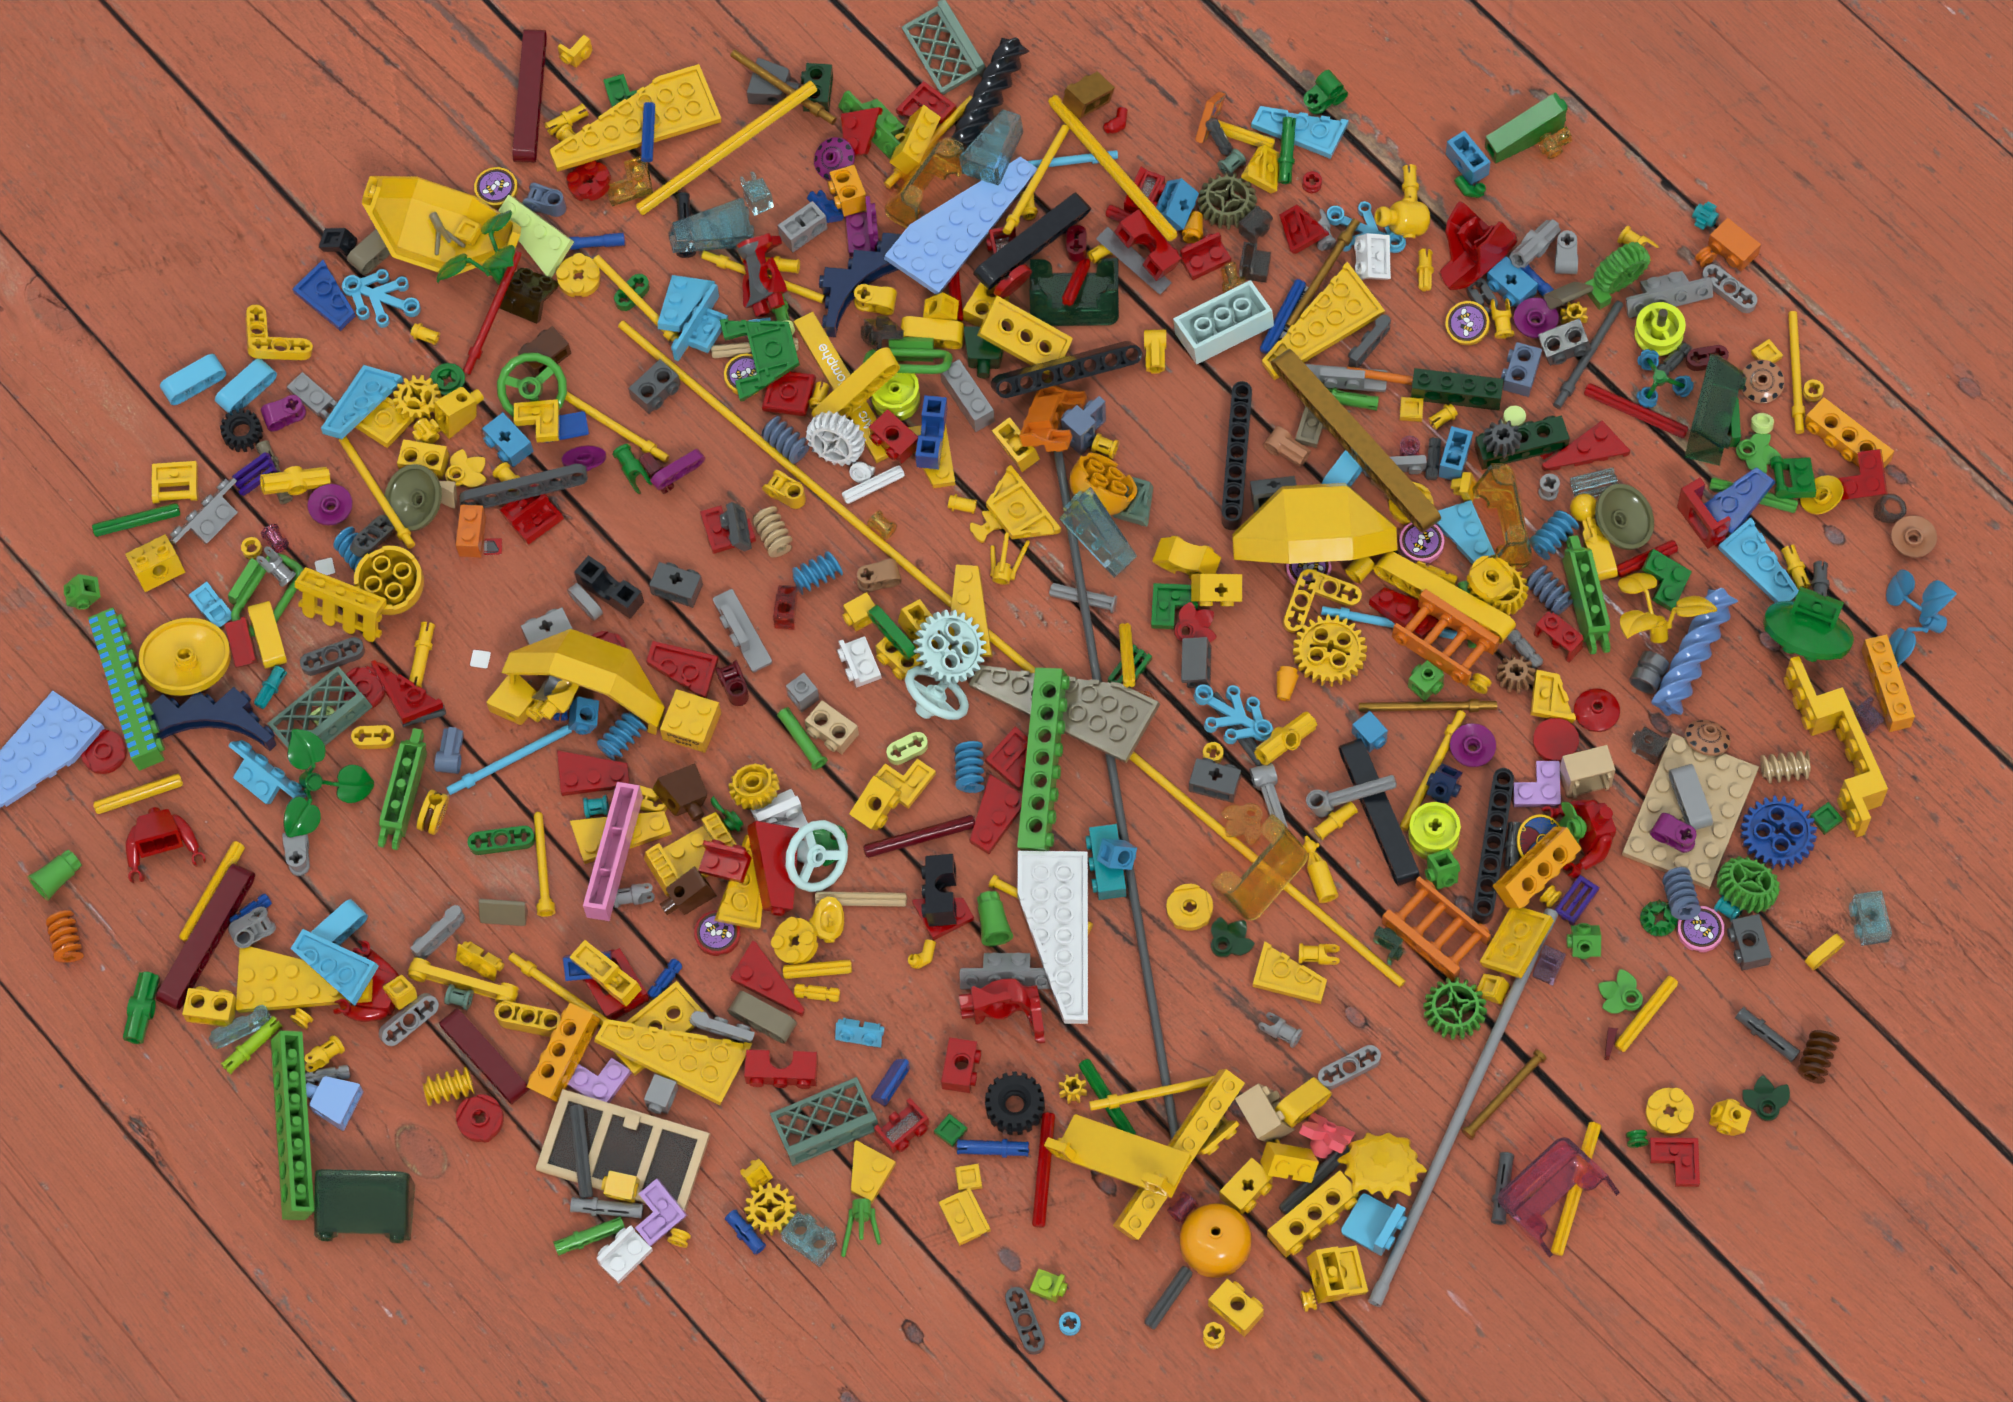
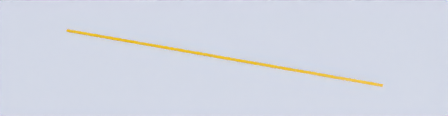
M625 321L619 323L618 328L657 361L661 359L679 375V379L889 557L895 559L896 563L947 606L952 607V597L796 465L779 453ZM989 629L990 642L1024 671L1035 673L1034 666ZM1136 752L1132 753L1130 760L1399 988L1404 985L1406 980Z

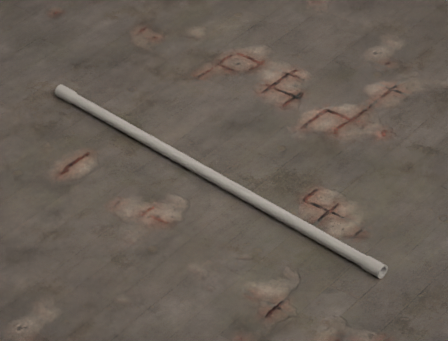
M1546 908L1543 913L1550 915L1554 922L1523 977H1516L1410 1209L1407 1220L1401 1229L1381 1276L1372 1290L1368 1302L1376 1307H1381L1392 1278L1545 940L1554 926L1558 913L1553 909Z

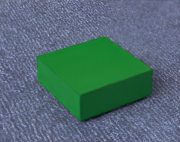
M1829 802L1810 815V818L1815 819L1814 824L1824 835L1843 822V818Z
M948 1114L934 1130V1134L953 1148L957 1140L965 1134L967 1127Z

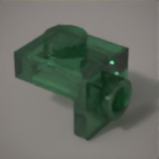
M1378 926L1374 933L1373 942L1391 951L1388 955L1387 964L1392 965L1394 960H1400L1405 950L1402 948L1403 939L1398 937L1392 929H1383Z

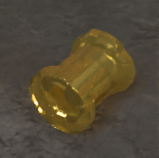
M880 510L876 511L867 522V526L879 532L883 540L891 537L897 528V524L895 522L891 523L886 519Z

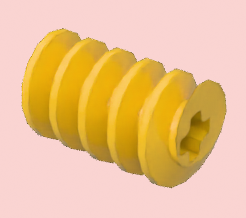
M466 1067L463 1068L462 1075L455 1069L454 1077H451L448 1071H446L444 1079L439 1074H436L435 1081H432L430 1076H427L426 1083H423L428 1106L432 1105L433 1098L437 1104H440L442 1096L447 1102L450 1101L451 1094H453L456 1100L460 1098V1092L465 1097H468L470 1089L475 1095L471 1075Z

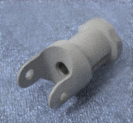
M1320 209L1322 218L1318 222L1329 232L1328 236L1318 241V249L1324 251L1333 248L1337 241L1330 232L1331 225L1326 213Z
M266 546L264 552L270 557L269 562L263 556H257L256 560L283 587L296 573L290 571L282 562L283 559L271 547Z
M650 883L633 884L628 888L618 889L614 907L618 908L619 905L630 903L639 905L652 902L655 899L654 894L651 893L653 886Z
M1268 1012L1266 1017L1275 1025L1269 1026L1263 1022L1258 1024L1261 1031L1275 1039H1282L1289 1043L1291 1048L1298 1044L1303 1034V1030L1295 1029L1288 1025L1286 1020L1271 1012Z

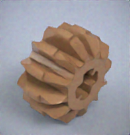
M1514 654L1511 656V661L1504 658L1502 664H1499L1497 667L1499 673H1497L1496 679L1501 681L1500 687L1508 686V693L1515 689L1516 693L1519 694L1521 688L1527 691L1529 684H1533L1535 680L1533 677L1535 675V668H1531V660L1524 662L1523 655L1520 659H1516Z

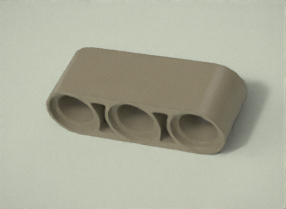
M375 229L351 250L347 256V261L362 275H366L390 255V252L377 229Z
M739 991L727 1010L734 1018L783 1044L786 1043L797 1025V1022L789 1015L744 991Z

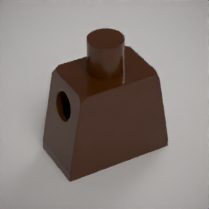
M695 763L657 779L653 791L674 816L687 812L692 821H697L704 816L700 807L707 798V792Z
M694 866L666 888L670 897L660 903V906L666 915H669L676 909H679L685 915L717 895L706 878Z

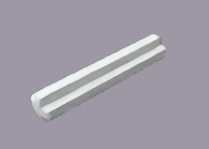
M898 465L844 491L842 497L846 504H850L905 476L904 471Z

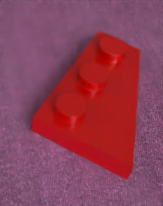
M1385 587L1369 600V605L1394 624L1398 623L1404 628L1421 609L1418 607L1419 600ZM1427 615L1412 633L1424 640L1439 620L1432 615Z
M652 641L646 662L653 669L696 695L707 699L719 659L715 655Z
M991 774L970 837V843L987 854L991 853L1021 812L1022 794Z

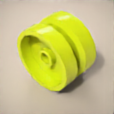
M896 373L871 396L872 405L876 413L881 416L888 409L900 421L912 417L920 404L919 384L914 373Z
M1430 802L1415 810L1411 816L1408 832L1409 845L1415 854L1427 860L1428 855L1448 848L1451 853L1454 852L1458 845L1461 829L1460 819L1454 809L1443 803Z

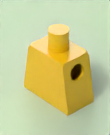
M460 387L434 402L435 421L439 425L441 432L448 439L476 418L477 404L484 400L482 393L478 389L469 393L464 387Z
M508 675L486 702L490 712L518 725H522L528 717L535 722L541 720L529 711L536 702L531 698L532 694L537 691L520 675L517 676L514 685L510 684V676Z

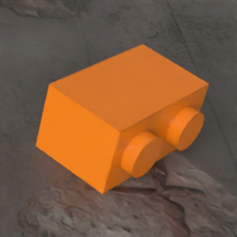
M1728 217L1710 234L1708 245L1713 252L1720 254L1731 267L1737 268L1740 271L1745 269L1759 255L1761 247L1758 241Z
M460 505L456 548L459 557L482 558L486 514L483 506Z

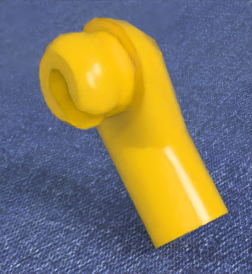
M929 939L925 940L922 952L909 955L908 964L914 969H920L931 963L936 942Z

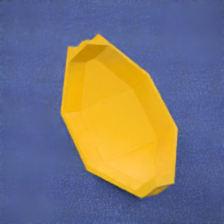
M369 177L363 194L362 205L393 258L439 273L442 266L457 255L465 253L467 258H471L482 266L488 258L495 254L489 233L485 235L481 233L473 246L464 243V248L452 239L448 243L441 234L439 255H435L436 229L429 218L431 213L437 212L444 228L451 234L455 233L464 218L483 226L490 218L500 214V212L476 196L420 177ZM509 220L501 230L495 231L494 239L498 249L508 245H513L516 249L521 234V226ZM467 263L465 268L458 274H461L463 272L469 271L477 267H475L471 263Z
M1346 483L1282 486L1232 534L1234 560L1285 564L1355 560L1396 551L1397 529L1395 524Z
M568 629L510 652L501 672L510 676V684L512 685L515 684L518 675H551L607 695L647 722V732L654 735L657 734L664 716V705L630 649L573 629Z

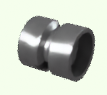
M1644 651L1638 661V667L1634 669L1629 678V682L1639 691L1654 694L1670 664L1660 654Z

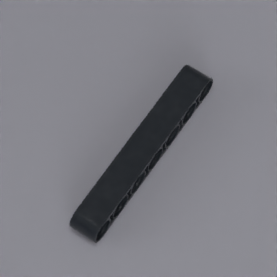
M1076 192L981 263L973 272V275L988 290L992 289L1001 280L1008 277L1012 270L1025 264L1064 234L1071 226L1081 221L1092 208Z
M1123 341L998 374L992 379L991 388L1000 397L1010 398L1134 365L1141 360L1142 351L1133 342ZM1133 348V354L1130 357H1126L1127 350ZM1112 353V360L1105 363V357ZM1091 359V366L1084 369L1085 361ZM1066 365H1070V371L1067 374H1063V368ZM1046 370H1049V377L1045 380H1042V373ZM1024 376H1028V382L1025 385H1020L1021 379ZM1007 382V388L999 391L1000 384Z
M1244 381L1234 384L1231 396L1222 502V525L1228 530H1236L1242 523L1252 404V387ZM1239 393H1244V394H1246L1247 396H1245V397H1239V396H1237V395H1238ZM1242 413L1245 416L1237 417L1236 414ZM1240 433V434H1242L1243 436H1242V437H1235L1234 434ZM1235 453H1238V454H1241L1242 456L1236 458V457H1233L1232 455L1235 454ZM1236 473L1239 474L1240 477L1233 478L1230 475ZM1230 494H1237L1238 497H1237V498H1230L1229 495H1230ZM1234 514L1237 517L1234 519H1230L1227 517V515Z
M1361 738L1339 746L1340 756L1353 786L1379 779ZM1385 791L1360 798L1361 805L1396 885L1401 886L1416 880L1420 876L1418 867Z
M1500 768L1493 775L1472 911L1473 919L1481 924L1489 923L1492 920L1497 892L1493 885L1499 880L1514 783V775L1507 768ZM1505 779L1508 781V784L1502 785L1498 780ZM1502 800L1505 802V805L1498 806L1494 801ZM1498 821L1502 826L1494 827L1491 825V822ZM1496 843L1499 847L1492 849L1488 844ZM1492 864L1495 866V869L1487 870L1484 866ZM1485 885L1490 886L1492 891L1485 892L1481 887ZM1485 907L1489 912L1486 914L1480 913L1478 908Z

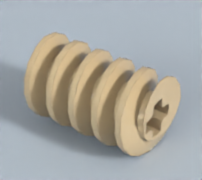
M775 506L760 510L752 518L753 525L756 527L761 541L764 542V547L768 550L767 552L770 557L782 556L792 549V546L788 545L791 543L792 537L787 536L789 531L784 528L785 523L780 521L781 515L776 514L778 510Z
M1808 750L1805 753V757L1802 751H1798L1796 757L1792 752H1788L1786 758L1783 753H1779L1777 759L1774 754H1770L1768 761L1764 755L1760 757L1762 777L1767 778L1769 784L1772 783L1773 777H1776L1778 783H1781L1782 776L1784 775L1787 782H1790L1791 775L1793 774L1797 781H1799L1800 774L1802 773L1806 780L1809 779L1811 768Z

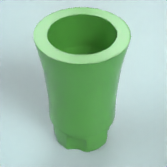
M66 850L41 869L27 876L34 889L45 900L49 901L56 891L75 875V872L82 867V864L70 850Z
M996 891L981 893L977 897L979 905L978 913L982 944L985 946H998L1009 942L1013 938V933L1008 924L999 893Z

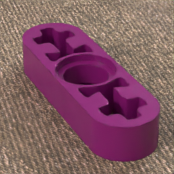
M695 449L659 470L651 478L650 482L657 490H661L697 469L704 462L705 456L698 449Z

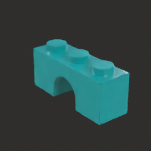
M1117 824L1089 827V836H1085L1087 850H1092V857H1089L1088 860L1090 871H1095L1096 879H1091L1093 893L1098 892L1099 900L1126 897L1123 869L1108 868L1097 861L1102 838L1119 840Z

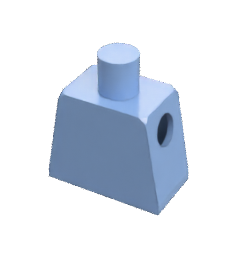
M327 1076L322 1078L319 1086L309 1082L306 1083L307 1097L312 1099L309 1105L311 1110L338 1129L344 1131L363 1094L360 1084Z

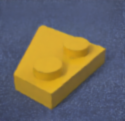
M1265 144L1258 147L1242 173L1241 178L1270 194L1276 192L1280 153Z
M856 1140L854 1143L851 1193L862 1199H869L872 1204L895 1167L896 1161Z

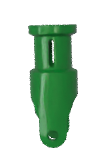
M629 444L621 445L613 451V457L617 458L620 462L621 470L635 492L641 494L636 485V477L639 474H642L646 482L652 485L641 462L632 454Z

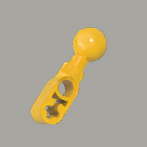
M1579 494L1571 501L1570 512L1574 519L1583 524V547L1592 550L1599 581L1617 577V566L1609 541L1604 537L1595 521L1597 500L1590 494Z

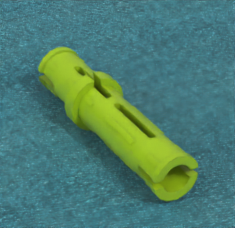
M272 1016L241 1046H236V1051L224 1062L220 1063L221 1066L227 1069V1072L231 1075L245 1060L249 1061L251 1059L250 1056L283 1027L282 1024Z

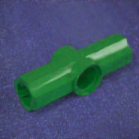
M139 972L134 995L129 998L127 1005L128 1019L123 1034L124 1041L132 1044L144 1043L149 1020H152L155 1014V996L160 980L159 975H155L152 972Z

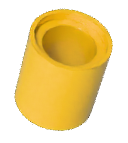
M1369 557L1355 559L1345 569V572L1351 580L1361 583L1373 570L1375 564Z

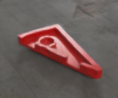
M1602 420L1543 463L1542 469L1544 471L1559 470L1562 466L1573 464L1574 466L1593 463L1594 461H1605L1609 457L1619 455L1626 457L1630 454V449Z
M376 660L371 661V666L403 724L443 708V702L439 698L435 700L427 695L426 690L415 686L413 682L399 674L397 676L389 671L388 667L383 663H379Z
M752 940L730 977L731 981L802 1017L805 1009L757 943Z

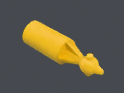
M1305 836L1304 844L1300 848L1301 851L1304 850L1309 854L1307 871L1319 903L1333 901L1339 894L1327 862L1315 852L1319 847V843H1315L1308 836Z

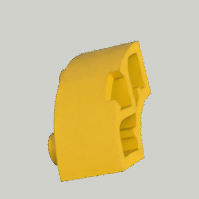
M1171 536L1160 539L1152 562L1174 574L1176 571L1189 575V579H1191V574H1216L1221 557L1209 546L1193 545L1185 542L1178 536Z

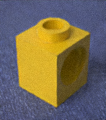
M943 292L925 299L923 318L956 321L959 300Z
M867 592L844 604V614H842V617L847 626L852 625L854 630L858 631L873 623L867 611L874 607L875 604Z
M609 1171L608 1176L603 1178L601 1189L604 1190L603 1194L608 1198L635 1203L640 1179L637 1176Z

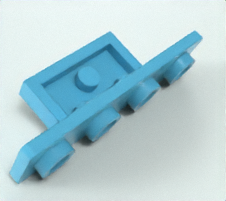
M713 283L710 289L704 292L701 303L694 308L691 319L682 328L681 335L673 341L671 350L673 351L674 360L679 361L688 346L709 353L722 332L720 319H728V315L712 310L719 298L717 284Z
M243 740L230 742L228 746L244 758L233 778L265 804L272 803L280 788L292 798L298 796L306 797V793H304L299 783L288 779L283 770L273 767L268 763V758L253 751L249 743Z

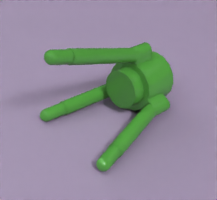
M855 1199L852 1201V1209H849V1219L842 1246V1257L846 1256L854 1218L856 1222H859L860 1240L864 1239V1222L869 1221L870 1218L876 1242L878 1245L881 1244L875 1218V1209L871 1208V1201L869 1199Z

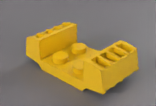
M717 812L702 818V827L670 845L662 848L660 843L645 851L644 860L666 896H669L666 891L669 885L694 866L699 869L705 852V848L702 845L704 840L710 842L712 839L719 840L725 843L726 846L731 847L734 844L738 845Z

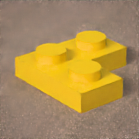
M558 399L514 403L515 426L536 425L537 443L559 441Z
M916 759L904 776L887 764H884L875 776L881 777L902 791L899 796L901 798L899 803L909 809L936 775V771L919 759Z

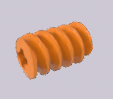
M69 910L54 913L46 919L47 931L50 935L49 940L52 944L51 949L54 952L53 958L61 963L75 962L84 957L82 952H78L82 949V945L75 944L79 942L80 937L74 935L78 932L77 927H72L76 924V920L71 918L74 916V913Z

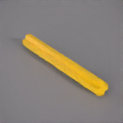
M237 841L231 844L179 935L183 942L186 943L228 868L239 860L245 849L243 844Z

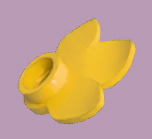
M463 449L457 451L450 459V467L445 473L446 481L456 482V486L464 485L468 488H476L486 482V478L481 473L485 467V458H467ZM456 474L461 475L459 478H453Z

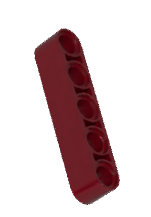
M458 1008L454 1009L439 1022L443 1031L511 1105L530 1090L519 1074Z

